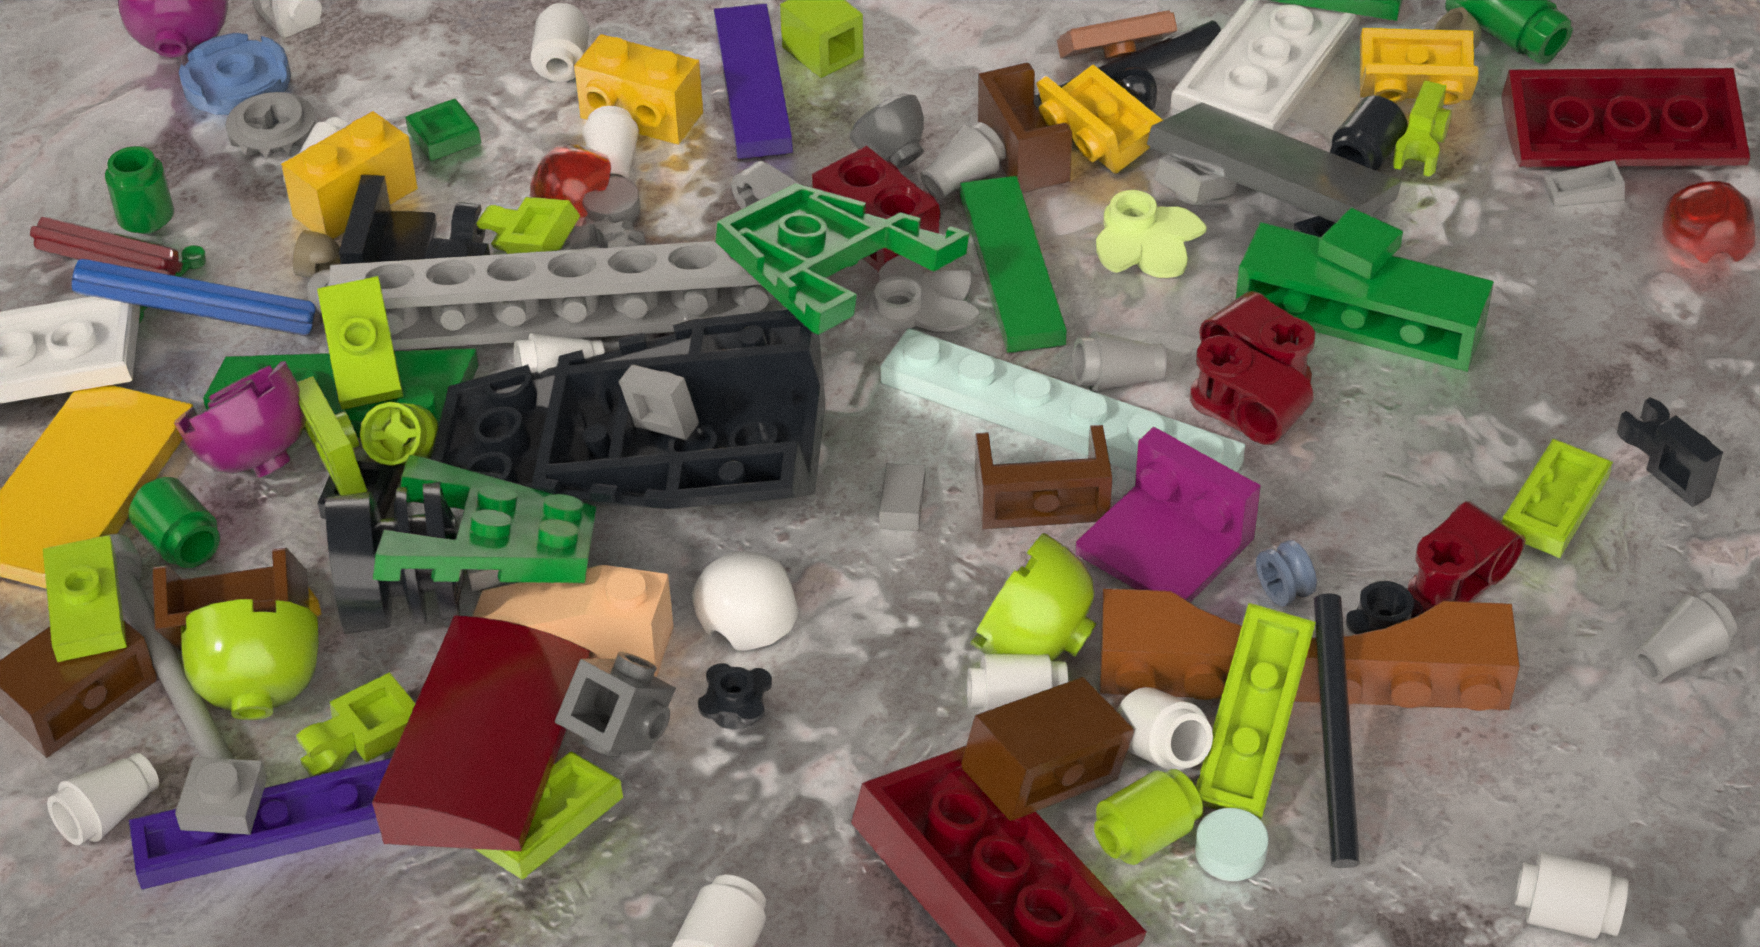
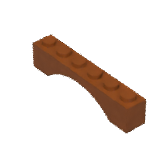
M1103 588L1100 634V694L1128 696L1137 689L1151 687L1175 697H1188L1198 700L1221 699L1242 625L1231 623L1201 610L1172 591ZM1443 601L1423 614L1391 627L1344 636L1349 704L1391 705L1404 708H1468L1475 711L1489 709L1510 710L1520 667L1512 604ZM1316 637L1311 638L1294 702L1320 703Z

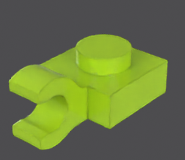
M1424 80L1411 110L1407 131L1396 143L1393 161L1395 169L1401 170L1404 162L1407 159L1425 163L1423 175L1430 177L1435 173L1440 151L1437 142L1444 143L1452 115V110L1443 108L1447 85Z
M525 197L518 210L506 209L497 205L487 206L476 225L479 229H488L496 232L497 235L491 242V245L494 249L504 251L507 254L559 251L565 244L580 215L569 200Z
M390 672L330 701L332 718L309 725L296 735L297 741L307 753V755L300 758L302 766L313 777L338 771L345 763L349 754L354 750L367 763L396 748L415 706V702Z

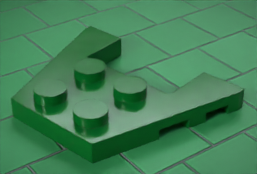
M794 183L718 220L715 242L811 332L820 335L854 316L857 297L856 293L826 279L827 277L846 267L856 265L859 260L882 248H887L934 272L967 254L970 233L951 226L947 228L946 236L920 229L921 218L901 212L888 219L865 213V202Z
M408 456L402 474L401 487L408 486L411 502L424 504L423 484L441 482L444 498L449 507L464 510L456 540L384 530L375 556L373 580L400 581L401 569H432L431 578L434 582H459L462 569L499 570L498 579L500 582L585 583L597 506L583 503L573 496L551 494L424 457Z

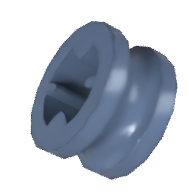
M1287 540L1280 543L1277 547V552L1273 549H1266L1257 555L1256 569L1260 583L1267 596L1278 606H1287L1293 603L1296 595L1307 597L1316 591L1317 578L1314 566L1307 552L1299 543L1294 540Z

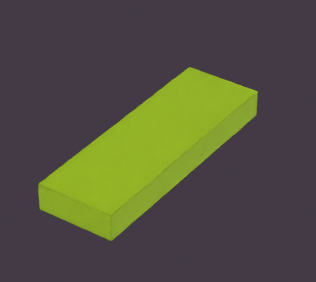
M1248 603L1212 729L1213 741L1211 749L1203 761L1196 785L1203 806L1215 810L1237 808L1250 812L1260 820L1262 819L1316 622Z

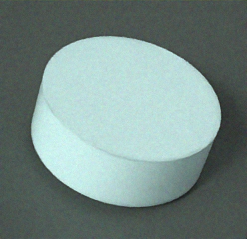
M1223 808L1213 811L1202 819L1197 828L1196 858L1200 866L1216 878L1227 881H1239L1250 878L1261 870L1266 861L1269 840L1267 829L1260 819L1245 810Z

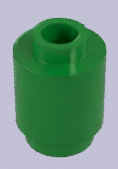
M141 146L125 147L113 153L107 162L108 168L105 171V181L118 225L126 231L139 234H150L158 231L174 215V206L162 162L154 157L151 150Z
M162 477L146 483L138 490L130 504V522L166 562L177 564L182 568H194L205 563L216 552L220 543V533L217 530L218 525L215 517L179 479Z

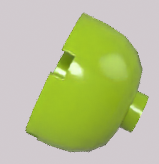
M1044 532L1027 551L1031 558L1026 566H1021L1018 571L1014 570L980 622L976 630L978 634L970 642L972 646L984 654H1048L1050 661H1054L1065 650L1076 657L1097 625L1096 622L1087 617L1095 596L1093 579L1083 561L1070 549Z
M253 599L220 602L192 611L186 616V627L181 625L182 660L185 676L196 693L216 707L231 710L232 717L236 719L260 720L270 717L273 714V708L289 703L305 690L315 673L319 645L318 617L309 608L276 600V613L253 612Z

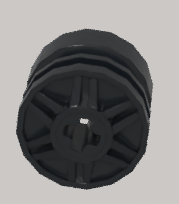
M441 482L423 484L424 514L414 515L408 486L396 488L394 518L381 519L376 500L371 491L327 497L325 499L326 532L332 580L340 621L345 634L389 628L392 620V597L405 596L415 624L426 623L427 621L426 592L436 591L442 620L453 619L454 615L460 616L459 600L464 581V569L461 571L459 582H434L431 578L432 569H401L400 581L373 580L375 556L384 530L456 540L458 534L456 516H454L444 498Z

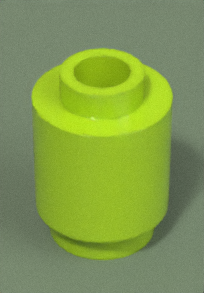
M1170 769L1166 772L1154 770L1098 803L1096 807L1097 821L1094 823L1095 836L1102 849L1114 859L1120 858L1130 865H1137L1190 833L1194 827V821L1201 818L1203 814L1202 800L1195 785L1180 770Z

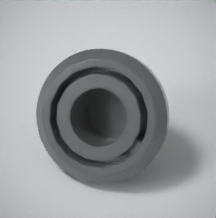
M903 93L878 104L853 125L850 140L858 149L868 146L885 161H891L898 169L909 165L924 153L919 143L924 130V115L917 96Z

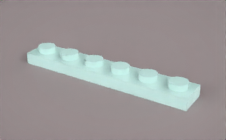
M910 328L907 329L881 364L882 384L1088 456L1090 425H1103L1110 464L1136 473L1138 440L1153 426L1238 472L1244 462V443Z

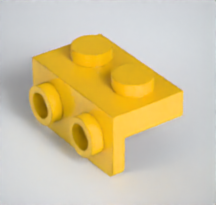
M1362 28L1360 35V97L1381 96L1395 103L1402 102L1405 99H1417L1424 80L1447 85L1444 105L1456 104L1462 100H1471L1479 78L1478 67L1474 66L1473 31Z
M1094 64L1062 88L1047 76L1036 82L1042 104L1039 106V112L1046 124L1052 126L1067 123L1072 131V139L1084 157L1091 162L1099 160L1114 174H1117L1150 149L1147 141L1151 126L1163 121Z

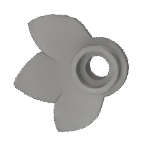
M899 255L886 262L879 271V283L868 300L869 316L877 325L895 331L906 330L915 326L934 332H950L963 329L973 324L980 315V310L977 307L966 302L971 289V271L965 269L924 272L923 266Z

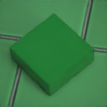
M456 98L405 116L408 133L430 162L481 143L479 127Z
M1351 207L1320 238L1318 255L1371 279L1401 247L1403 231Z

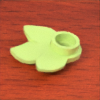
M1126 190L1116 194L1104 211L1103 224L1105 229L1096 238V253L1105 268L1115 273L1137 264L1148 275L1157 278H1174L1182 275L1187 267L1188 257L1183 242L1200 237L1206 233L1207 227L1198 216L1179 206L1157 207L1155 199L1148 193L1139 190Z

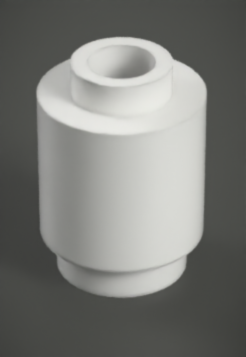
M555 3L547 7L536 20L531 63L535 71L548 80L564 82L576 78L574 65L586 52L589 37L588 22L577 7L568 3Z
M983 654L980 668H969L968 707L969 709H980V713L1067 683L1069 682L1067 664L1065 661H1050L1048 654Z
M1144 687L1126 696L1117 709V712L1135 729L1127 752L1164 769L1183 770L1194 767L1205 759L1211 749L1213 733L1210 723L1203 711L1192 703L1158 689Z
M1540 851L1535 865L1525 862L1521 865L1514 905L1526 908L1525 921L1528 924L1597 939L1600 933L1617 936L1625 912L1629 881L1628 878L1612 875V869L1609 866Z
M735 875L717 876L712 884L706 885L700 890L672 947H754L766 923L764 912L766 898L757 886L744 878Z

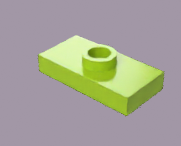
M375 276L317 288L341 408L347 409L404 397L379 277Z
M313 376L297 382L300 389L298 395L300 398L299 405L306 419L304 426L306 433L339 494L348 495L367 492L353 452V448L358 447L359 442L345 411L338 414L333 413Z
M1552 439L1503 516L1502 522L1523 534L1526 539V545L1561 558L1609 479L1613 462Z
M106 535L43 548L51 641L57 662L127 648L116 553L111 536Z
M570 751L552 767L522 851L475 850L523 880L623 798L621 780Z

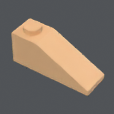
M609 565L587 568L585 583L520 582L482 590L472 617L502 620L551 633L589 650L591 659H616L619 652L636 655L656 666L655 677L658 675L674 627L668 574Z

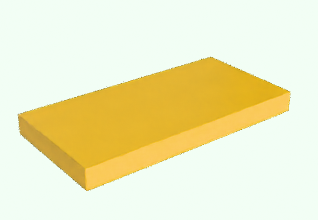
M113 385L74 391L0 490V577L46 588L43 548L117 534L129 517V507L138 490L146 483L156 479L183 440L174 422L184 412L192 408L193 404Z

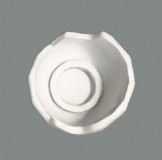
M744 550L732 551L705 567L692 590L693 607L705 632L708 635L713 634L714 631L720 632L736 650L747 651L773 644L791 631L799 615L792 585L785 568L779 561L766 554Z

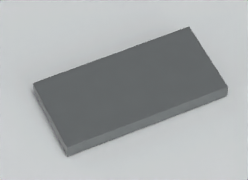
M1203 102L1152 125L1147 145H1150V148L1335 223L1351 207L1369 216L1397 199L1402 183L1401 180Z

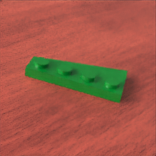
M476 348L394 351L404 397L342 409L338 400L329 353L226 356L205 393L203 401L206 410L210 408L207 404L211 401L209 396L262 368L271 366L274 370L280 362L286 361L297 382L312 376L314 377L333 413L338 414L343 411L347 413L357 438H360L361 423L366 414L376 405L386 402L420 405L432 413L439 426L448 387L473 380L479 367Z

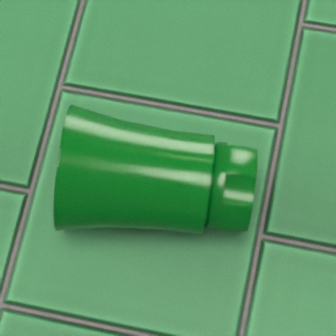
M1550 0L1445 1L1447 12L1458 7L1465 8L1477 20L1481 30L1497 38L1518 54L1525 53L1539 64H1546L1552 61L1558 52L1566 46L1573 32L1571 20L1561 11L1557 10L1556 4Z

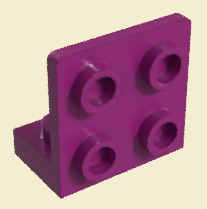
M1153 426L1138 440L1135 486L1076 541L1075 553L1077 556L1135 590L1172 591L1191 603L1254 540L1261 485Z

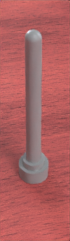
M111 534L116 553L122 609L131 626L144 636L153 667L200 756L234 759L204 701L194 691L185 676L183 663L173 644L155 630L154 609L139 583L143 563L134 544L125 535Z

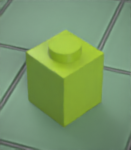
M787 0L780 4L782 48L819 78H823L864 58L863 14L847 1Z

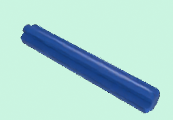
M88 259L78 260L72 275V291L76 294L301 336L310 334L315 317V305L311 301Z

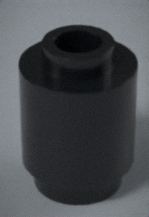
M1367 96L1357 104L1334 133L1330 153L1377 171L1395 149L1397 141L1406 133L1408 128L1407 119L1395 102L1381 96Z

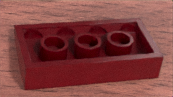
M1734 68L1511 69L1508 71L1501 100L1509 142L1519 167H1586L1614 160L1617 166L1748 165L1751 159Z
M454 615L372 801L383 844L522 851L567 730L555 723V719L580 659H591L590 651L569 640L528 626L482 617Z
M966 746L862 783L851 824L957 947H1137L1144 941L1147 931L1037 812L1010 821L969 777L961 765Z

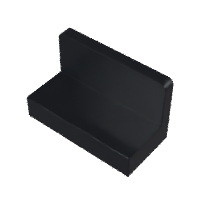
M361 175L339 249L341 264L424 259L437 226L435 213L391 211L385 176Z

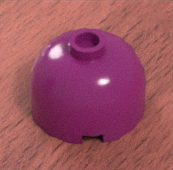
M118 0V6L126 31L137 43L159 55L175 58L189 54L197 45L218 36L226 20L228 0Z
M282 361L274 370L271 366H267L209 396L211 401L207 405L210 409L197 414L194 407L179 416L174 424L193 454L200 462L211 469L228 474H236L253 469L257 477L260 478L276 471L291 460L286 450L301 437L306 419L299 405L300 398L298 395L300 389L297 380L286 361Z

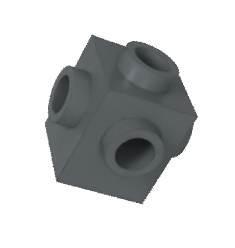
M619 652L616 659H580L555 723L583 737L582 743L585 746L606 756L618 758L625 751L651 750L653 743L663 735L670 720V709L668 706L676 687L655 677L656 666L633 654Z

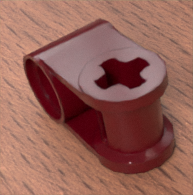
M1255 291L1246 292L1201 323L1199 329L1201 342L1208 337L1217 335L1239 339L1248 347L1273 360L1294 367L1311 384L1312 372L1307 365V357L1315 344L1316 334L1313 327L1306 321L1294 317L1274 305L1262 294ZM1230 356L1229 363H1234L1233 356Z
M1217 335L1208 337L1197 348L1196 364L1200 371L1199 377L1193 381L1190 387L1189 396L1191 404L1201 414L1225 423L1242 432L1254 442L1262 445H1272L1279 441L1311 406L1314 400L1311 384L1300 371L1294 367L1281 364L1248 347L1239 339ZM1230 356H1233V357H1234V363H1233V364H1232V363H1229V361H1230ZM1208 389L1212 390L1211 398L1207 396Z
M1465 501L1451 513L1447 520L1431 533L1422 537L1417 544L1415 560L1419 569L1418 573L1409 581L1407 590L1412 594L1413 599L1421 603L1423 613L1443 601L1472 602L1491 585H1496L1510 573L1522 554L1526 539L1523 534L1471 501Z

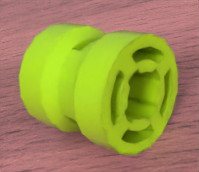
M386 402L376 405L366 414L361 423L360 439L363 449L373 460L380 464L405 466L409 455L427 459L431 457L439 426L432 413L420 405ZM412 438L410 443L404 446L409 441V439Z

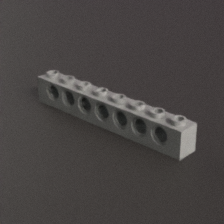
M715 241L330 265L328 286L375 276L379 277L394 350L514 343L516 340H528L530 333L574 339L636 335L641 333L674 332V324L692 319L787 309Z

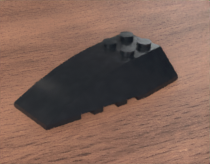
M788 309L698 318L674 324L675 334L651 341H646L644 333L619 339L620 349L585 358L583 350L560 355L556 367L548 368L541 373H538V371L532 373L527 364L454 384L448 387L431 460L547 493L573 496L583 503L590 505L675 509L813 495L816 490L826 404L819 335L811 332ZM631 365L660 372L666 371L676 376L684 377L699 424L686 440L634 426L619 384V380Z

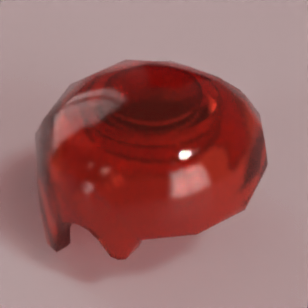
M567 144L552 149L541 159L534 171L530 184V197L569 200L579 213L580 218L586 217L588 212L582 204L585 194L592 191H604L609 184L611 163L608 155L576 144Z
M1710 181L1687 186L1676 192L1667 201L1663 209L1662 227L1664 238L1674 248L1688 250L1702 263H1707L1712 256L1718 253H1728L1733 261L1738 262L1755 246V221L1750 199L1730 183Z

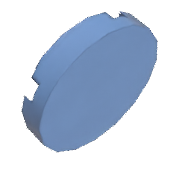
M230 33L213 37L197 45L187 55L189 62L185 66L181 63L179 69V76L186 100L199 110L215 115H229L234 107L248 98L264 93L285 92L290 82L291 72L284 48L271 38L261 36L262 42L249 40L248 34Z

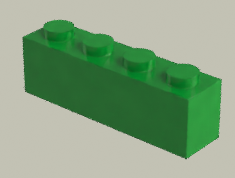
M1260 222L1239 265L1236 299L1246 292L1255 291L1292 316L1309 323L1317 333L1468 372L1486 326L1494 281L1397 256H1392L1371 279H1368L1319 256L1318 247L1321 237Z

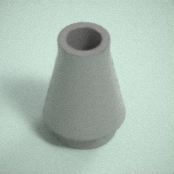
M978 122L974 126L965 125L931 165L921 172L922 183L932 196L941 200L949 193L960 189V183L978 181L996 173L999 170V163L1006 157V151L999 136L988 125L982 122Z
M1096 331L1091 332L1089 337H1078L1074 343L1072 354L1074 381L1077 386H1089L1090 391L1098 392L1149 380H1163L1166 374L1167 355L1163 344H1149Z
M1701 592L1696 597L1686 595L1678 602L1650 637L1633 651L1634 661L1639 670L1649 680L1660 683L1676 672L1727 651L1730 646V639L1737 634L1735 618L1729 608L1711 593Z

